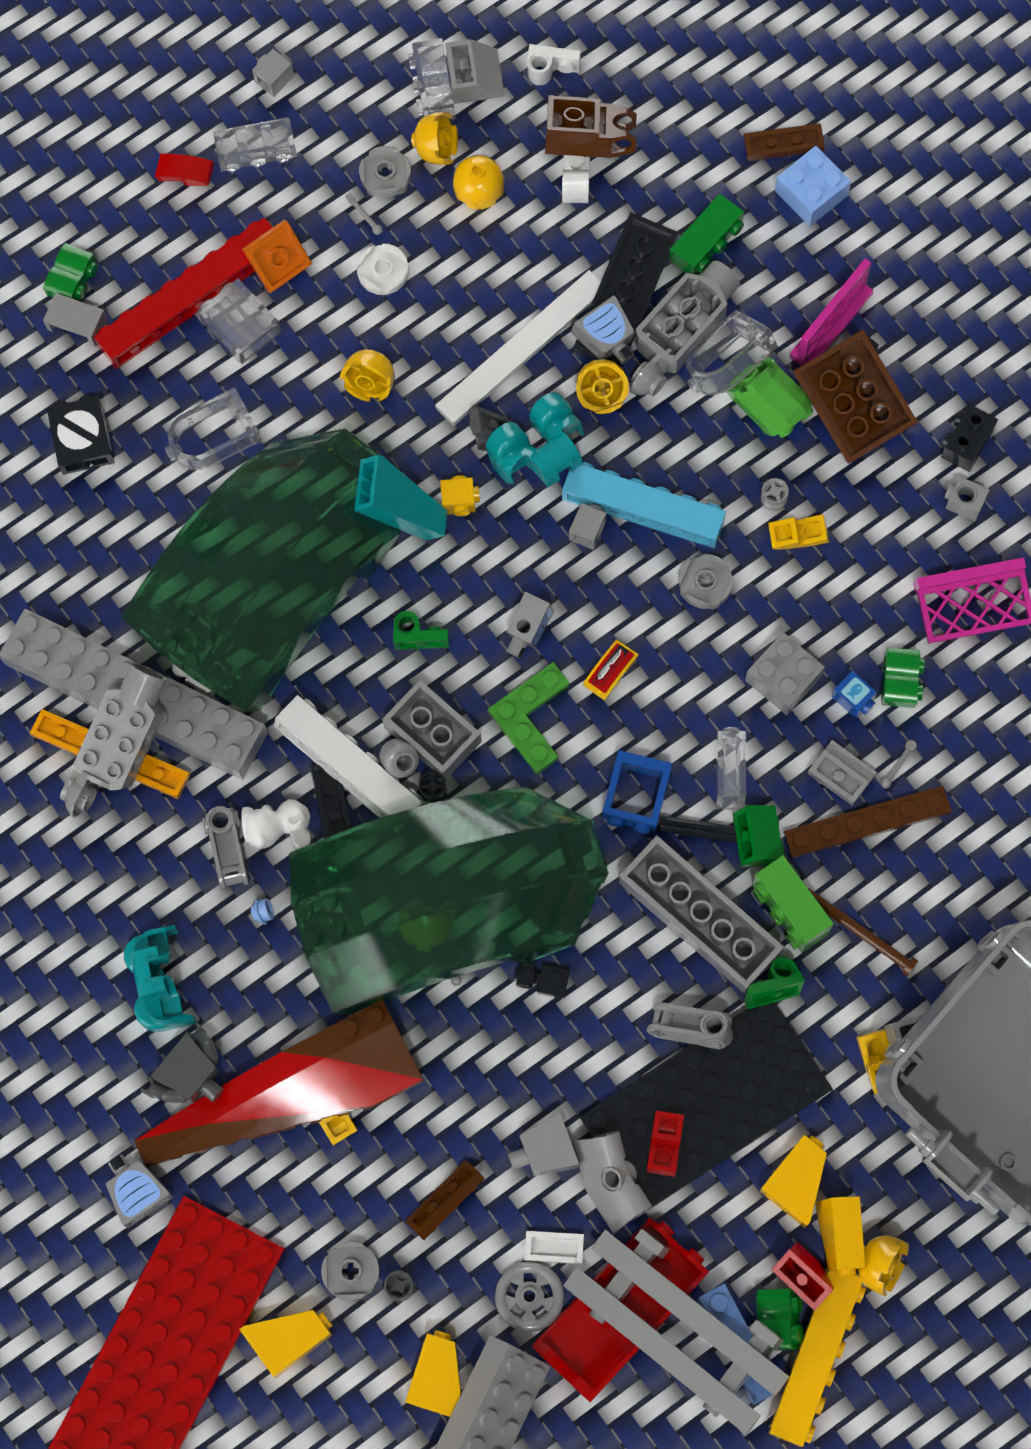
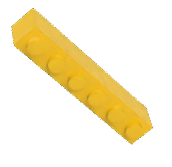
M827 1270L826 1274L835 1289L815 1311H812L804 1333L803 1342L800 1344L789 1374L790 1377L786 1382L768 1434L799 1447H803L805 1442H811L816 1428L811 1423L815 1413L821 1414L826 1398L821 1397L825 1385L831 1386L836 1370L831 1369L835 1357L841 1359L846 1346V1342L841 1340L845 1330L851 1331L856 1318V1314L852 1313L855 1302L861 1303L866 1287L862 1286L863 1281L857 1275L839 1276L838 1271Z

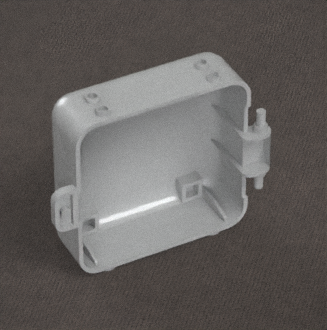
M1024 921L1005 925L995 932L990 931L979 941L977 945L979 951L902 1040L898 1038L887 1047L884 1053L886 1058L877 1070L875 1084L880 1098L911 1126L905 1133V1136L919 1147L918 1152L923 1155L922 1161L965 1201L971 1199L975 1204L979 1203L992 1216L1001 1209L1013 1221L1031 1226V921ZM910 1065L911 1068L906 1072V1068Z

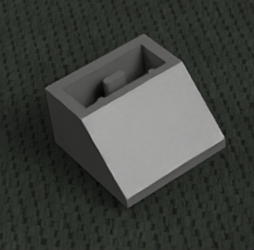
M471 39L445 43L454 104L505 97L497 48Z

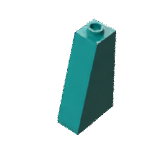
M376 455L361 459L354 511L426 541L445 536L447 510L383 456Z

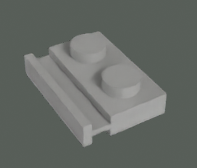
M831 740L827 748L808 770L810 776L852 806L877 774L875 770L833 740Z

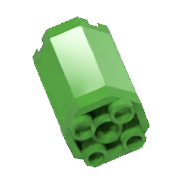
M764 356L759 359L761 364L755 366L752 362L734 375L729 381L732 387H726L725 391L761 428L764 434L772 437L779 435L783 438L793 431V426L800 420L810 417L814 410L804 390L777 365L773 358Z

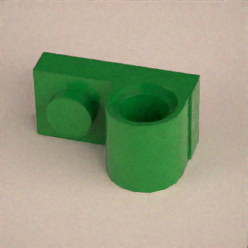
M410 611L401 612L395 617L393 624L395 650L449 648L448 629L443 630L442 627L432 626L426 630H421L418 617ZM405 623L414 625V628L408 632L400 629Z
M778 957L772 961L766 981L758 980L749 985L744 1002L749 1010L797 997L800 995L805 980L793 960L787 957Z

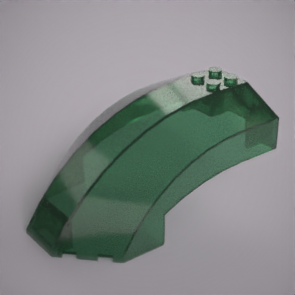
M345 428L273 442L237 469L197 509L164 550L121 617L154 650L195 681L246 712L261 711L292 663L324 619L358 578L370 579L400 536L399 529L354 511L361 459L381 454Z
M528 787L477 793L408 809L358 825L289 853L291 906L304 954L332 1012L341 1014H354L380 1000L386 1002L421 988L508 961L528 963L574 946L579 937L578 932L596 901L595 896L601 883L605 882L609 874L593 820Z

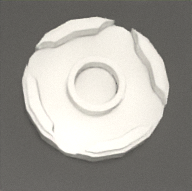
M390 244L373 245L360 255L357 262V275L361 285L367 291L377 295H388L398 291L405 284L409 276V264L405 254L398 247Z

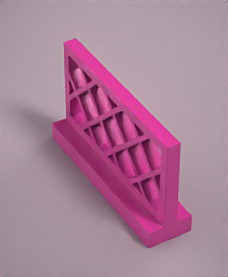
M864 259L801 337L800 342L790 353V359L803 366L831 348L873 295L874 290L866 285L871 267L870 261Z
M1024 557L917 578L913 584L915 593L917 592L927 643H937L1030 625L1031 598L1024 570L1026 569ZM1019 577L1021 589L1015 596L1004 589L1003 586L1008 579ZM1001 580H1003L1000 585H998L997 583H995L996 581H1001ZM988 583L997 589L990 601L976 593L981 584ZM977 585L974 590L968 588L970 586ZM961 588L970 594L963 606L950 599L955 589ZM949 591V593L947 594V596L944 595V594L941 593V592ZM999 592L1013 600L1006 612L992 604ZM935 593L944 599L937 611L926 605L925 595ZM1021 594L1023 595V600H1024V601H1022L1021 599H1019V597L1021 596ZM973 597L987 605L979 617L966 609ZM946 602L960 610L953 622L939 614ZM1016 602L1026 609L1028 619L1017 620L1009 615ZM989 607L1002 615L997 625L991 626L982 620ZM928 612L934 615L931 620L929 619ZM962 613L976 621L971 630L964 631L955 625ZM937 617L949 625V628L944 635L933 637L931 625ZM1005 618H1007L1008 620L1011 621V622L1003 623V621L1005 620ZM979 623L984 626L981 628H976ZM952 628L958 631L955 633H950Z

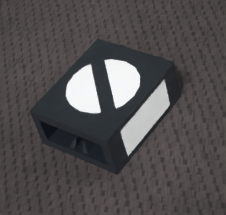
M87 395L77 401H61L51 407H46L57 463L63 475L115 463L104 409L99 396Z

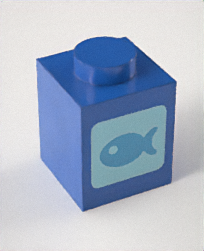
M851 671L834 689L832 698L856 719L861 713L867 715L876 705L874 699L877 692L854 671Z

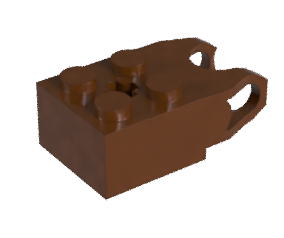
M549 95L545 154L612 158L633 153L636 149V137L627 131L636 128L637 113L615 104L600 103L598 98ZM621 116H628L632 119L628 124L617 122ZM628 140L631 142V145L623 148L618 146L617 141Z

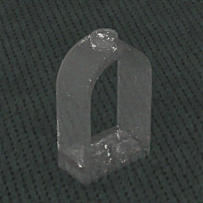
M735 310L689 353L686 360V368L691 376L687 381L689 387L696 393L701 392L707 395L721 394L735 387L778 347L770 328ZM739 337L749 341L721 368L713 372L703 373Z
M234 387L178 416L169 428V446L164 449L171 462L177 460L185 468L203 470L262 441L258 428ZM227 408L242 432L241 435L201 455H187L177 448L178 439L186 429Z

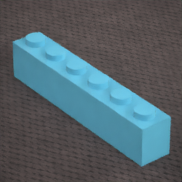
M583 462L573 472L569 470L562 489V500L581 505V503L585 505L594 504L601 507L603 512H606L608 515L714 549L726 516V511L722 510L717 504L707 503L706 505L697 502L694 497L689 495L678 496L672 494L670 490L658 486L653 488L645 485L639 479L631 478L628 480L610 470L603 472L586 462Z

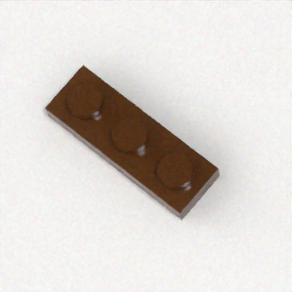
M821 123L744 133L743 136L747 161L806 154L815 146L822 152L825 149Z
M465 1160L405 1220V1223L419 1237L425 1240L485 1178Z

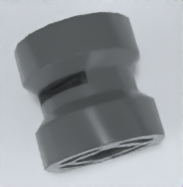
M404 1271L391 1272L384 1281L385 1292L391 1299L397 1302L408 1300L414 1293L415 1285L413 1279Z

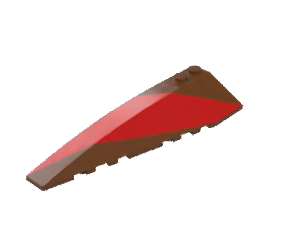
M380 1000L278 1053L222 1085L221 1087L224 1090L215 1102L210 1101L204 1096L134 1142L144 1165L147 1167L182 1158L185 1154L208 1151V1148L220 1145L228 1146L236 1144V1141L247 1138L251 1140L294 1129L297 1125L308 1122L310 1124L321 1122V1119L335 1115L340 1117L350 1114L349 1112L371 1109L424 1082L383 1000Z

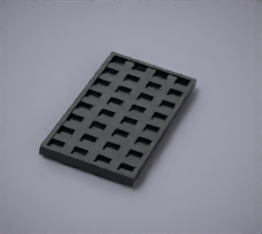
M775 1003L749 1010L747 1008L733 1017L731 1024L733 1039L727 1047L719 1050L691 1044L579 1117L592 1138L613 1131L620 1132L626 1154L624 1159L635 1167L637 1173L635 1184H639L653 1207L833 1090ZM722 1027L716 1028L711 1033L719 1032ZM656 1111L684 1115L675 1177L647 1173Z

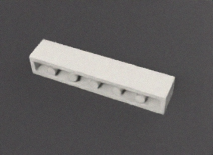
M297 695L275 718L274 727L316 764L320 765L331 777L338 780L346 790L396 833H399L420 810L422 804L420 796L412 788L408 787L406 789L399 783L398 777L392 776L388 771L384 770L378 764L379 762L374 755L369 752H363L353 737L348 734H342L332 719L320 715L311 701L308 699L303 700Z

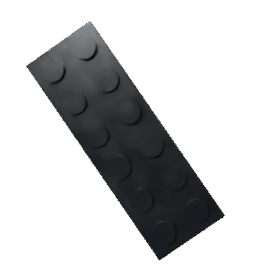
M632 212L628 216L588 313L609 298L615 296L634 330L632 340L627 344L629 348L632 346L636 328L642 322L669 257L670 248L674 245L678 235L677 231ZM578 339L576 340L572 352L591 360L599 359ZM614 354L606 358L623 368L624 364H621Z

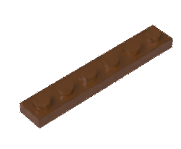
M940 786L785 830L783 834L791 859H795L949 815L952 810L944 787Z

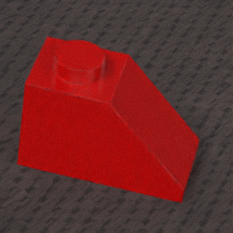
M799 1242L792 1246L771 1269L814 1311L835 1289L820 1262Z

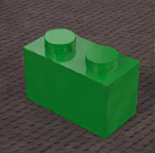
M747 805L733 812L741 867H767L783 855L784 848L781 843L779 819L775 805Z

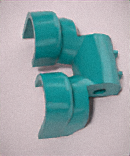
M557 392L542 396L534 404L529 414L532 427L547 441L540 448L536 449L533 447L528 436L513 422L499 426L489 436L486 450L492 468L506 483L514 484L512 474L526 465L549 488L554 483L560 481L558 474L568 468L573 472L583 464L579 451L568 437L575 430L580 436L584 435L582 423L574 415L570 404Z
M175 925L149 929L143 934L132 938L124 950V961L127 968L134 974L138 998L134 1005V1014L137 1021L146 1030L151 1032H164L197 1023L193 1015L183 1014L180 996L176 990L174 980L171 976L164 975V971L160 964L170 962L169 958H172L168 936L179 934Z

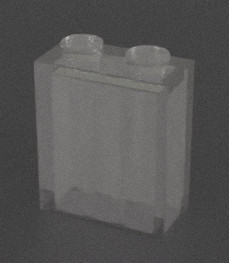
M236 279L233 283H227L216 297L206 300L201 305L200 310H198L201 322L241 365L281 333L279 321L239 279Z
M736 727L723 728V731H718L715 745V809L739 810L744 807L746 799V731H740Z

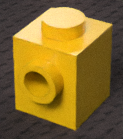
M460 475L454 476L450 480H440L442 507L447 510V514L467 516L470 512H476L475 503L480 502L479 486L473 487V478Z

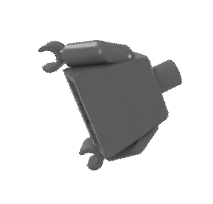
M198 1022L195 1023L197 1030L191 1034L186 1031L185 1035L153 1072L151 1077L147 1078L151 1085L147 1090L141 1088L142 1093L163 1102L182 1104L188 1100L195 1102L201 1094L212 1102H215L220 1097L224 1089L213 1081L219 1073V1070L216 1068L219 1060L213 1041Z

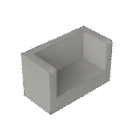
M55 293L43 322L47 330L51 332L54 331L55 327L87 337L90 345L96 347L97 343L94 336L100 328L107 324L108 319L103 309Z

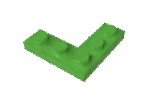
M554 662L487 709L489 715L536 776L559 760L557 754L527 717L570 686V683Z

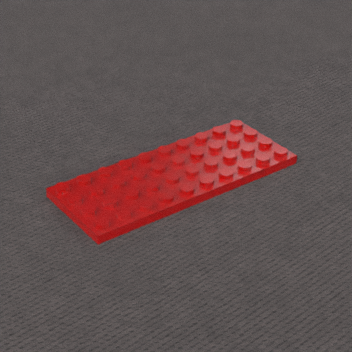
M183 1196L48 1449H181L241 1335L239 1329L246 1326L285 1248Z

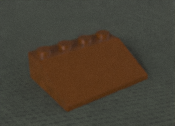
M861 330L793 371L847 464L892 440L918 423L864 330Z

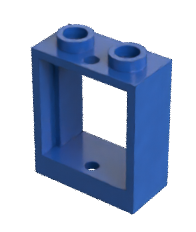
M618 750L602 812V819L607 820L606 823L614 827L631 826L634 827V831L643 834H649L650 831L656 832L672 771V763ZM622 769L661 778L651 818L612 808Z

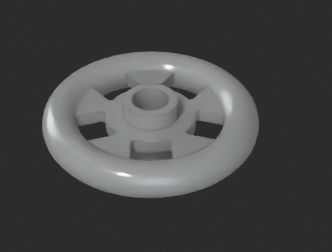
M533 1261L521 1262L511 1266L500 1277L495 1290V1303L500 1316L509 1326L524 1332H536L547 1328L558 1318L564 1304V1289L557 1274L548 1266ZM524 1274H537L536 1283H524ZM510 1283L519 1286L514 1298L507 1295ZM549 1284L553 1297L545 1299L541 1286ZM525 1292H534L535 1299L532 1302H527L524 1299ZM515 1304L526 1311L522 1318L512 1313L511 1310ZM543 1305L547 1313L536 1319L532 1311L537 1310Z

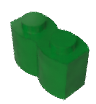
M65 243L45 280L43 289L46 295L53 298L55 293L77 301L83 300L87 291V286L85 285L90 278L95 276L98 269L94 254Z
M886 648L883 663L882 705L915 708L917 701H922L923 684H919V674L924 672L925 660L920 658V650Z
M792 1289L757 1290L756 1309L758 1321L762 1322L784 1340L778 1350L770 1347L768 1351L799 1350L800 1343L803 1342L804 1338L803 1328L799 1325L798 1321L799 1313H802L803 1310L802 1298Z

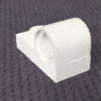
M529 45L527 59L528 78L533 84L544 85L548 83L552 77L553 69L563 73H579L581 64L580 51ZM538 66L544 67V69L537 70L535 68Z
M564 155L562 203H588L590 157Z

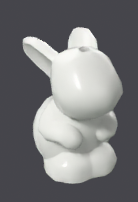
M288 799L278 807L277 811H273L269 805H264L261 809L255 810L251 807L242 808V828L247 844L257 849H265L272 846L285 833L290 834L293 844L299 850H305L309 847L311 840L307 827L310 822V812L302 803Z

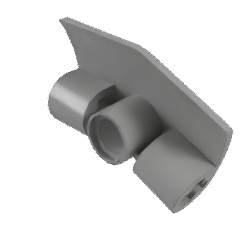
M619 1131L601 1134L590 1139L573 1141L587 1194L613 1234L617 1233L628 1222L636 1219L653 1207L639 1184H635L637 1177L636 1169L632 1163L624 1159L626 1154Z

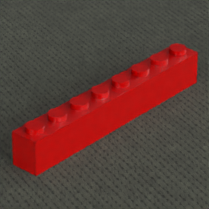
M265 217L250 223L244 232L238 236L230 237L221 248L209 252L201 262L195 266L187 267L181 276L166 282L161 290L143 298L140 304L132 310L123 312L118 320L100 328L94 336L98 348L116 370L255 273L242 249L273 227Z

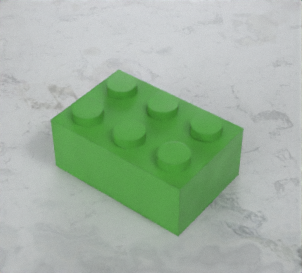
M783 855L755 874L754 890H752L754 897L760 904L765 903L771 911L768 913L769 917L777 927L780 925L787 933L785 938L794 950L798 948L803 953L829 935L834 923Z

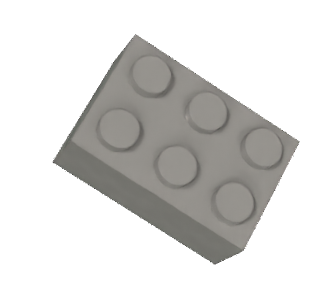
M421 680L382 719L384 728L396 739L400 738L411 744L417 750L419 759L432 771L440 773L445 780L482 742L481 733Z

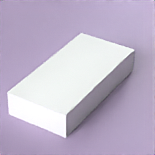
M526 1231L524 1260L582 1264L584 1234Z

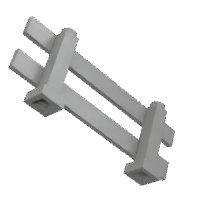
M641 1229L635 1237L640 1243L632 1251L607 1230H604L591 1249L619 1270L606 1289H604L577 1267L563 1286L592 1309L589 1314L601 1324L607 1321L704 1400L703 1407L715 1417L721 1414L747 1435L761 1415L735 1394L749 1376L774 1396L778 1394L790 1376L768 1360L765 1354L770 1347L778 1350L784 1340L762 1322L756 1320L749 1329L754 1335L747 1343L650 1265L656 1256L663 1259L670 1250L650 1233ZM635 1284L733 1362L720 1381L715 1379L621 1303Z

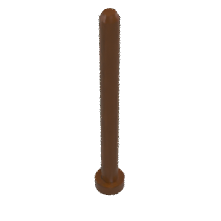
M808 888L828 916L903 968L902 973L908 977L919 962L916 958L908 959Z

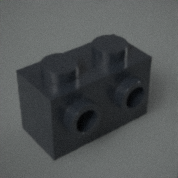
M970 404L966 412L960 411L953 425L957 427L953 434L949 432L946 434L941 444V447L944 448L941 458L970 472L995 430L998 419Z

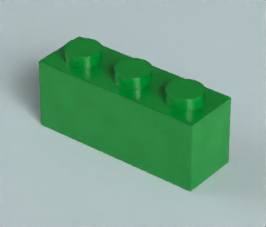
M719 194L670 248L669 261L685 273L695 275L699 272L702 273L711 263L710 259L715 254L719 255L723 252L728 244L727 240L732 235L737 236L744 227V211Z

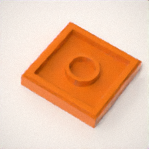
M285 219L242 249L269 293H272L312 265L294 231Z

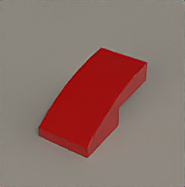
M160 153L154 177L160 182L182 181L186 186H209L214 162L195 156Z
M662 1111L655 1112L647 1173L675 1177L684 1115Z

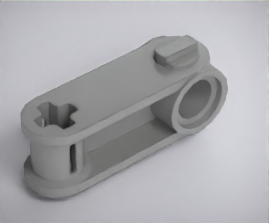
M216 806L208 813H205V818H202L205 834H209L221 890H226L227 886L240 883L247 885L249 884V878L238 827L241 826L238 811H234L232 807ZM219 817L228 818V823L223 828L215 827V821Z
M662 1002L654 1004L653 1010L655 1013L652 1024L647 1027V1032L657 1038L719 1050L727 1047L733 1039V1031L731 1029L732 1018L729 1017L728 1013ZM722 1027L719 1032L711 1033L714 1028Z

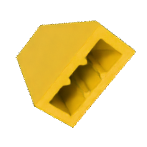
M803 1135L760 1190L764 1196L804 1228L811 1221L827 1155L823 1150L824 1144L812 1135L810 1138Z
M834 1197L815 1202L828 1270L838 1271L839 1276L856 1275V1270L865 1268L860 1197Z
M310 1310L246 1325L239 1330L272 1376L278 1378L330 1338L332 1333L329 1329L333 1325L323 1312L318 1315L316 1311Z
M435 1330L434 1335L428 1333L426 1335L405 1402L450 1417L462 1394L457 1347L455 1342L450 1341L452 1335Z

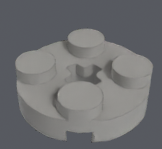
M381 146L374 148L360 162V180L370 196L390 198L406 192L407 185L411 180L410 162L406 156L398 152V149L394 147ZM384 167H387L388 171H392L386 177L378 174L383 171Z
M704 554L693 560H688L683 565L679 574L680 595L692 606L701 609H716L731 594L733 576L729 566L723 559L715 555ZM711 577L710 582L713 583L712 586L702 587L701 582L698 581L699 578Z
M344 1242L334 1247L325 1257L322 1263L321 1276L324 1285L331 1294L344 1301H357L373 1292L379 1280L380 1267L377 1258L370 1249L361 1243ZM349 1263H353L354 1268L359 1269V1273L354 1275L352 1280H348V1276L343 1275V1269H347Z

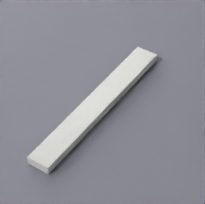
M588 270L435 405L436 409L455 426L469 414V409L478 406L589 308L601 281Z

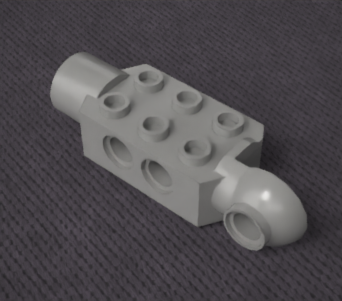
M712 261L701 275L686 273L636 328L635 344L637 350L649 363L647 361L643 362L634 372L631 379L633 384L630 389L632 394H649L654 397L667 381V377L664 374L666 372L676 374L726 318V301L740 286L738 277L729 267L719 261Z
M131 663L121 687L106 691L73 763L78 776L76 779L73 777L69 778L60 794V799L65 801L66 809L72 817L76 818L82 811L86 812L91 807L97 795L96 784L109 790H121L132 787L165 715V711L157 701L167 681V678L146 666Z

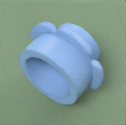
M256 898L254 905L251 906V914L256 922L259 921L265 925L269 920L274 919L273 907L269 899L260 900Z

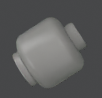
M391 739L381 748L380 762L382 767L392 776L402 778L411 775L417 769L419 755L417 750L403 739Z

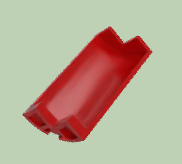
M649 1218L629 1239L625 1246L634 1251L640 1243L635 1239L640 1230L643 1229L670 1249L663 1259L656 1256L650 1265L689 1295L709 1273L702 1265L704 1258L693 1248L687 1251L671 1237L674 1231L666 1223L661 1221L658 1224ZM608 1262L593 1280L606 1289L619 1270ZM636 1284L621 1302L655 1330L672 1314ZM576 1297L531 1347L591 1403L640 1348L607 1321L601 1324L589 1314L592 1309Z

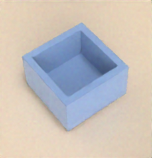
M815 146L777 176L775 192L810 227L849 195L851 181Z

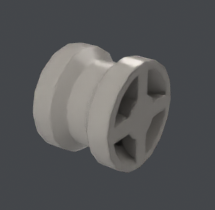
M778 478L766 481L761 493V503L763 506L772 511L782 509L786 505L789 490L787 484Z

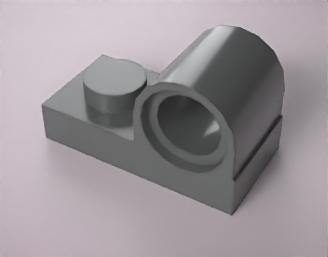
M478 406L469 409V425L473 435L476 437L477 448L481 451H487L486 443L489 436L499 426L509 423L507 417Z

